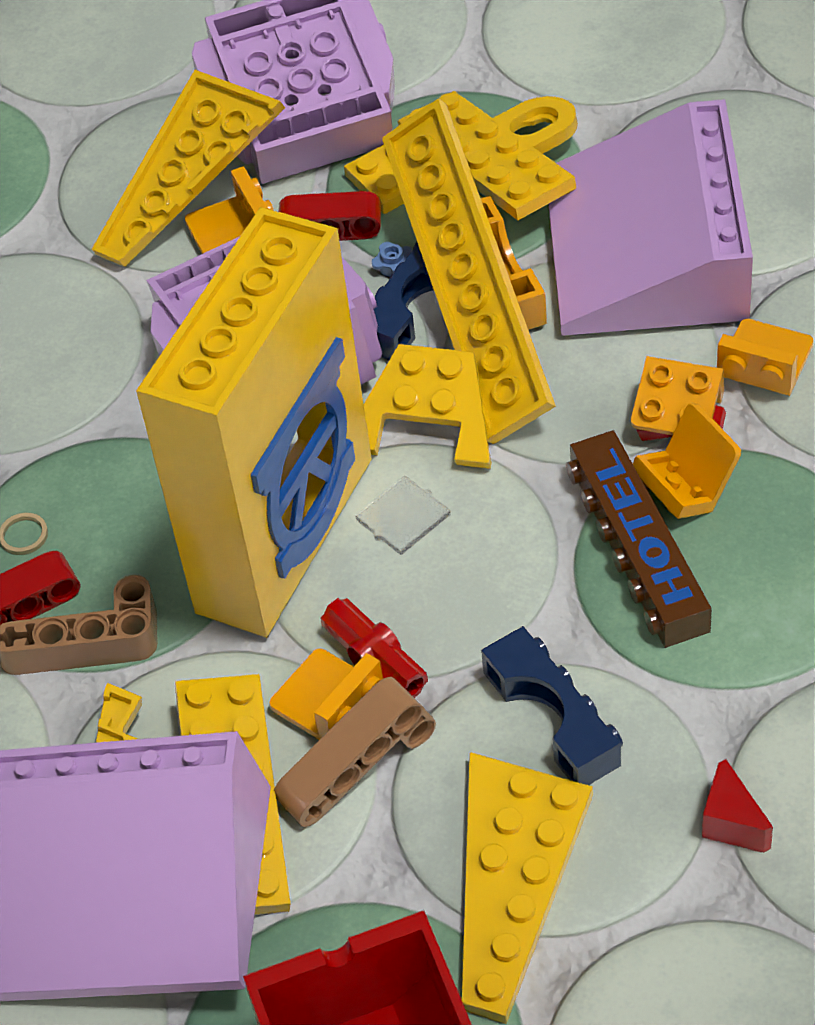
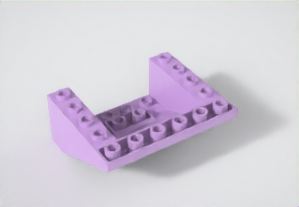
M725 99L686 103L557 162L559 166L575 176L576 189L548 204L561 336L738 322L743 319H750L753 255Z
M237 731L0 750V1001L245 989L246 985L243 976L247 975L271 786Z

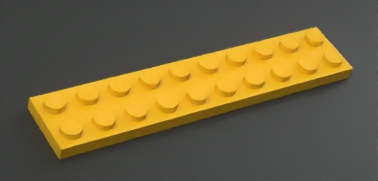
M436 99L383 136L382 141L454 350L474 352L488 442L495 444L550 411L556 405L446 103Z

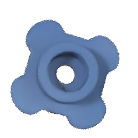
M384 242L379 246L380 252L377 257H374L371 261L372 267L380 270L383 275L392 277L397 265L400 262H404L413 250L409 246L400 247L391 242Z

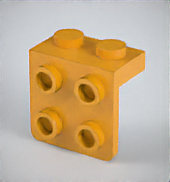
M244 166L231 170L235 197L193 211L185 216L186 225L202 254L241 236L260 207L274 211L271 202L262 199L263 192L256 177L251 179Z
M743 319L734 336L722 335L718 343L717 368L723 369L724 378L790 396L812 350L813 337L760 321Z
M646 356L631 416L632 426L639 430L673 435L686 407L690 404L700 405L713 418L716 403L721 404L724 394L723 369Z
M690 404L686 407L666 450L636 455L632 464L644 485L651 489L670 513L677 519L713 512L741 456V449L700 405Z
M322 648L315 649L270 699L271 710L320 740L375 684L383 679L380 660L366 653L353 667Z

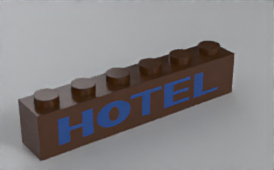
M608 431L570 444V461L566 462L568 476L573 485L579 484L582 490L581 498L588 513L594 512L597 518L598 533L604 543H610L613 549V561L618 572L626 573L629 579L628 588L633 601L636 604L641 602L645 609L644 618L652 635L658 634L664 648L710 633L712 608L615 431Z

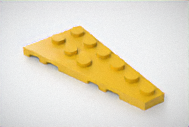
M194 70L93 245L92 251L102 258L126 267L285 109L282 102Z
M470 752L462 1002L466 1012L507 1024L593 798V786Z

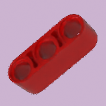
M370 191L289 195L282 198L279 202L278 212L338 228L339 241L371 239L377 236L381 229V200L379 196Z
M49 551L0 574V625L10 621L32 619L68 602L78 594L81 588L80 582L62 552Z

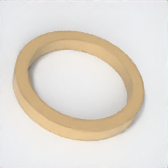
M33 513L13 515L0 527V544L5 551L14 555H26L38 550L45 543L48 536L45 521ZM32 520L42 527L41 536L30 546L17 548L5 542L6 531L16 522Z

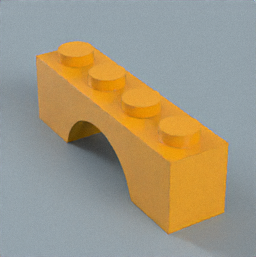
M491 197L481 198L528 330L547 324L545 291L531 268L526 270L520 268L509 244L504 220Z

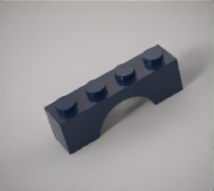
M417 241L410 255L404 262H400L397 265L393 276L385 286H381L377 290L374 297L377 307L373 310L378 324L377 337L382 351L381 357L390 360L398 344L411 345L416 339L413 313L407 308L409 304L418 296L434 291Z
M522 626L481 649L483 674L506 702L533 700L547 705L559 715L562 725L553 737L554 762L569 780L590 785L621 766V747L623 746V741L619 732L612 724L606 725L601 720L591 698L586 694L581 696L574 687L569 672L562 665L556 666L550 658L546 645L539 637L533 638L526 628Z

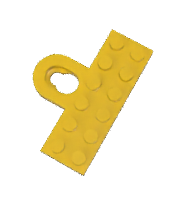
M455 91L439 97L447 105L477 190L486 197L490 196L496 205L516 220L524 218L576 189L575 176L543 154L564 143L576 132L578 122L576 110L572 103L559 97H536L526 100L492 118ZM426 106L415 109L409 115L397 120L398 125H401ZM541 122L551 123L532 134L519 135L514 133L525 126H534Z
M260 674L175 681L180 736L237 731L271 786L255 915L290 911L291 903L276 793L274 792L275 785Z

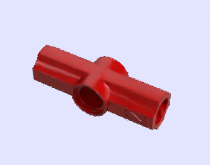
M337 598L327 606L326 611L320 617L321 625L346 648L347 654L354 666L368 653L380 660L383 679L387 677L395 678L414 698L421 693L422 688L428 682L427 672L402 650L400 642L387 625L382 622L375 625L348 598Z

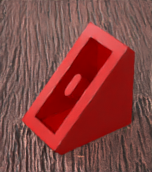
M727 759L719 762L703 813L702 838L762 853L770 850L773 834L772 824Z

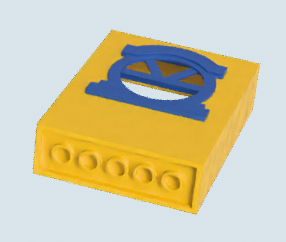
M260 207L143 379L136 393L195 614L267 638L372 458L338 228ZM297 430L298 440L287 456L290 444Z

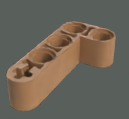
M129 575L120 579L114 588V610L10 621L1 624V668L11 675H22L135 662L149 658L156 651L158 641L157 609L148 580L140 575Z
M387 677L380 680L279 780L274 788L276 800L301 826L307 827L315 824L399 740L411 749L417 748L427 741L435 730V719L395 678Z

